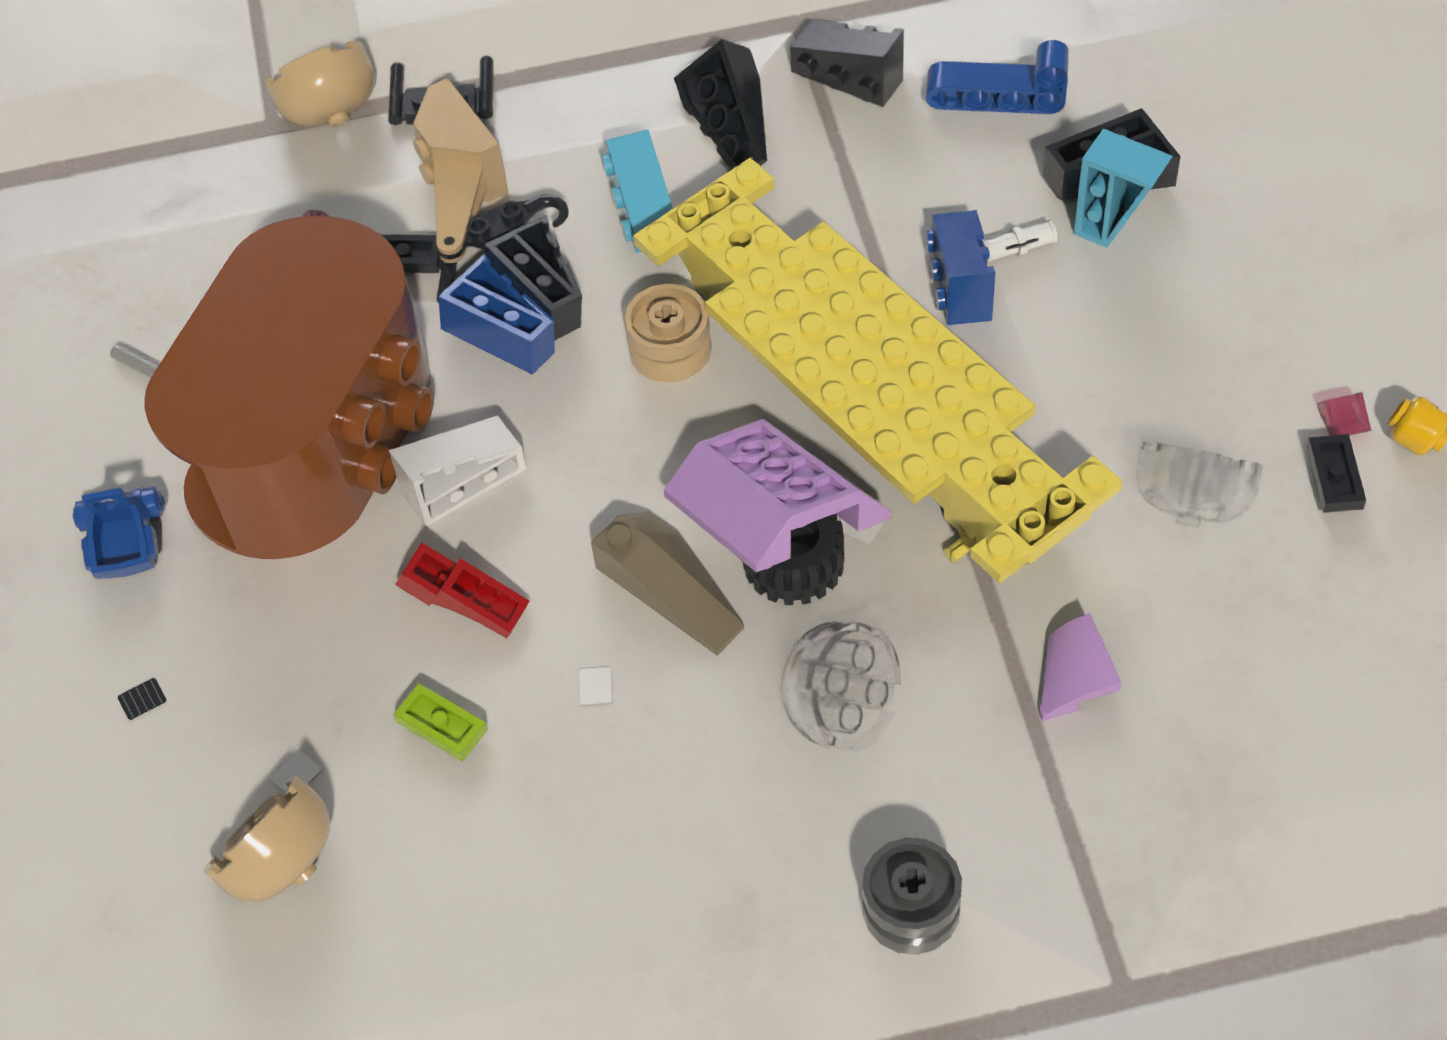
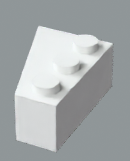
M498 416L389 450L402 496L426 527L527 469L522 446Z

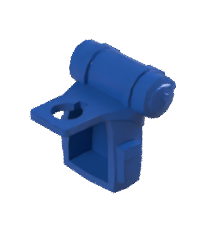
M157 486L134 488V491L124 492L122 488L110 489L82 495V500L75 502L73 520L80 532L86 531V537L81 539V548L85 568L92 573V577L95 579L126 577L155 568V559L159 557L156 532L150 526V519L163 516L165 508L164 496H162Z

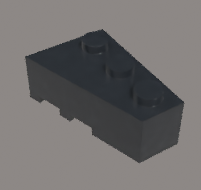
M810 20L790 46L791 72L829 86L834 90L860 98L865 102L884 107L903 81L904 29L894 28L891 33L878 32L876 26L866 25L863 30L849 29L847 23Z
M1143 108L1045 147L1043 177L1061 201L1078 199L1082 158L1102 129L1123 135L1131 140L1172 155L1173 157L1151 189L1176 186L1181 156Z
M546 215L484 244V255L491 260V266L500 275L505 273L512 280V286L521 295L526 293L554 319L555 340L581 327L582 294L568 263L564 262L560 254V246L557 239L553 238L549 230V222Z

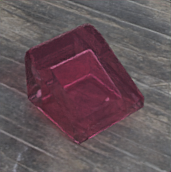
M1363 392L1317 403L1318 411L1330 436L1349 434L1350 436L1371 431Z

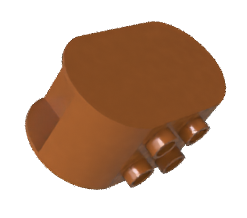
M303 216L267 225L249 235L234 249L153 373L146 388L144 399L147 420L160 443L173 455L191 464L184 481L186 507L199 530L220 547L239 555L258 559L290 558L315 551L333 542L349 530L361 516L374 492L386 494L391 489L397 476L389 450L400 447L408 431L413 433L423 431L430 419L434 404L433 391L430 389L429 363L404 269L397 252L383 236L373 229L343 218Z

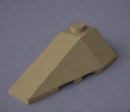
M649 511L618 515L591 541L596 569L718 656L744 629L741 619L679 532Z

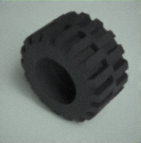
M837 514L816 520L802 528L791 530V542L806 544L812 548L810 551L802 555L791 556V559L759 572H755L743 562L746 578L749 584L754 583V590L760 595L767 592L768 600L775 603L778 599H784V605H793L795 600H801L802 605L811 603V597L816 596L818 599L826 596V587L833 590L838 584V577H842L845 562L843 525L841 521H837Z

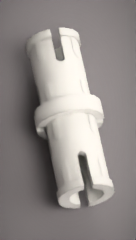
M1046 220L1043 223L1023 229L1019 226L1010 228L1009 233L982 240L983 246L988 247L990 252V258H987L986 261L990 263L991 261L1017 254L1018 257L1026 255L1030 249L1050 243H1057L1058 236L1052 220Z

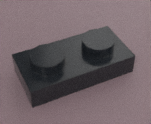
M1349 434L1309 437L1306 448L1323 513L1364 509L1366 497Z

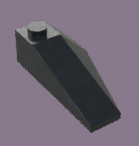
M721 39L675 76L674 81L683 108L689 115L696 118L701 125L699 129L705 136L712 139L717 146L718 154L731 170L749 158H752L761 166L767 162L760 76L750 48Z

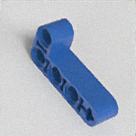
M1058 40L1042 42L1036 50L1035 65L936 62L928 69L926 102L929 106L940 110L1028 114L1058 113L1064 108L1066 102L1069 63L1068 47L1065 43Z

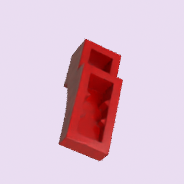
M422 542L395 584L428 606L434 604L454 611L484 625L506 639L530 602L460 558L456 564Z

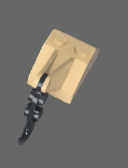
M448 78L427 88L413 123L417 138L413 140V146L423 163L419 165V170L424 181L428 185L433 183L435 188L436 244L442 261L446 263L460 261L464 257L467 247L484 248V244L527 224L537 212L545 208L552 207L559 211L558 218L552 222L553 227L557 228L566 221L569 213L567 203L562 198L551 194L539 195L530 200L520 202L507 201L478 216L483 201L491 202L509 193L499 143Z

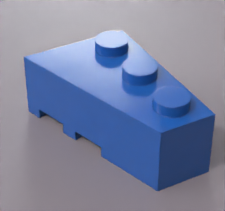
M977 210L933 214L932 230L925 231L927 253L934 252L935 259L930 260L932 281H939L940 288H936L938 311L944 310L947 325L992 321L996 272L994 266H987L986 259L990 258V252L988 247L983 246L984 233Z
M484 254L438 296L441 330L532 375L555 353L554 319L526 293L521 295L512 286V280L505 273L500 275L491 266V260Z

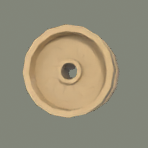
M665 283L650 286L641 291L628 304L624 320L629 354L632 364L640 374L654 381L671 383L686 380L702 370L709 361L712 343L709 331V314L706 312L705 301L696 291L684 285Z

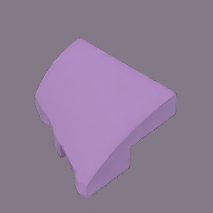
M1090 613L1065 623L1049 635L1039 714L1042 721L1079 711L1080 702L1120 691L1121 680Z

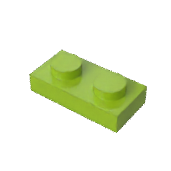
M418 683L393 714L396 723L462 762L488 731L485 721Z

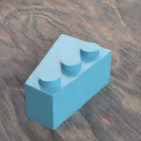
M649 129L606 140V154L601 155L606 176H609L612 184L611 193L616 209L621 210L624 220H621L624 238L626 242L632 241L636 253L641 251L634 245L633 235L673 209Z
M1102 129L1082 158L1074 234L1108 248L1143 198L1153 187L1173 156L1131 140L1123 135Z

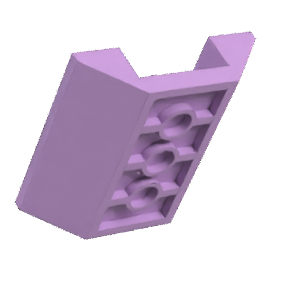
M764 419L696 443L664 489V497L755 572L769 569L773 565L791 559V530L802 528L816 520L837 514L854 529L860 531L891 518V511L796 440Z

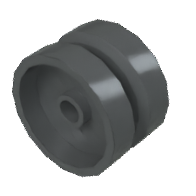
M907 837L888 842L872 855L864 869L862 886L863 916L868 931L881 945L897 953L918 955L936 950L951 938L959 923L962 876L953 857L943 847L927 839Z

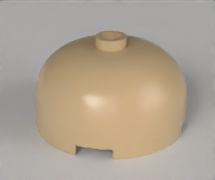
M348 41L345 44L347 49L342 50L339 48L331 49L330 46L301 56L279 69L281 76L274 81V78H269L265 82L278 112L289 122L304 127H316L329 123L330 127H335L347 122L350 119L349 114L358 110L368 100L374 86V70L362 42Z
M299 775L293 776L286 783L289 787L286 794L281 795L279 792H274L230 836L223 847L224 853L222 855L224 857L222 860L214 856L204 868L203 872L230 896L248 902L268 900L282 893L293 883L301 886L316 871L317 866L313 862L327 842L330 831V817L322 798Z

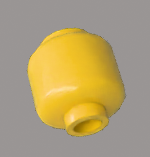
M1422 396L1415 397L1411 401L1405 398L1393 412L1387 423L1392 427L1390 431L1391 438L1419 456L1425 455L1431 449L1439 452L1447 442V412Z

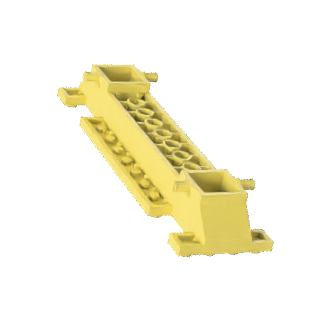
M752 158L739 164L633 235L634 245L658 267L676 254H679L691 275L692 285L705 297V307L709 317L711 316L911 503L916 504L926 495H929L944 509V518L958 531L961 537L944 549L947 558L951 559V562L956 563L971 551L970 557L1000 584L1023 565L1033 563L1090 519L1093 511L1121 491L1123 481L1094 455L1063 478L1019 440L1012 431L1035 415L1036 405L828 224L822 221L794 241L752 203L775 189L774 178Z

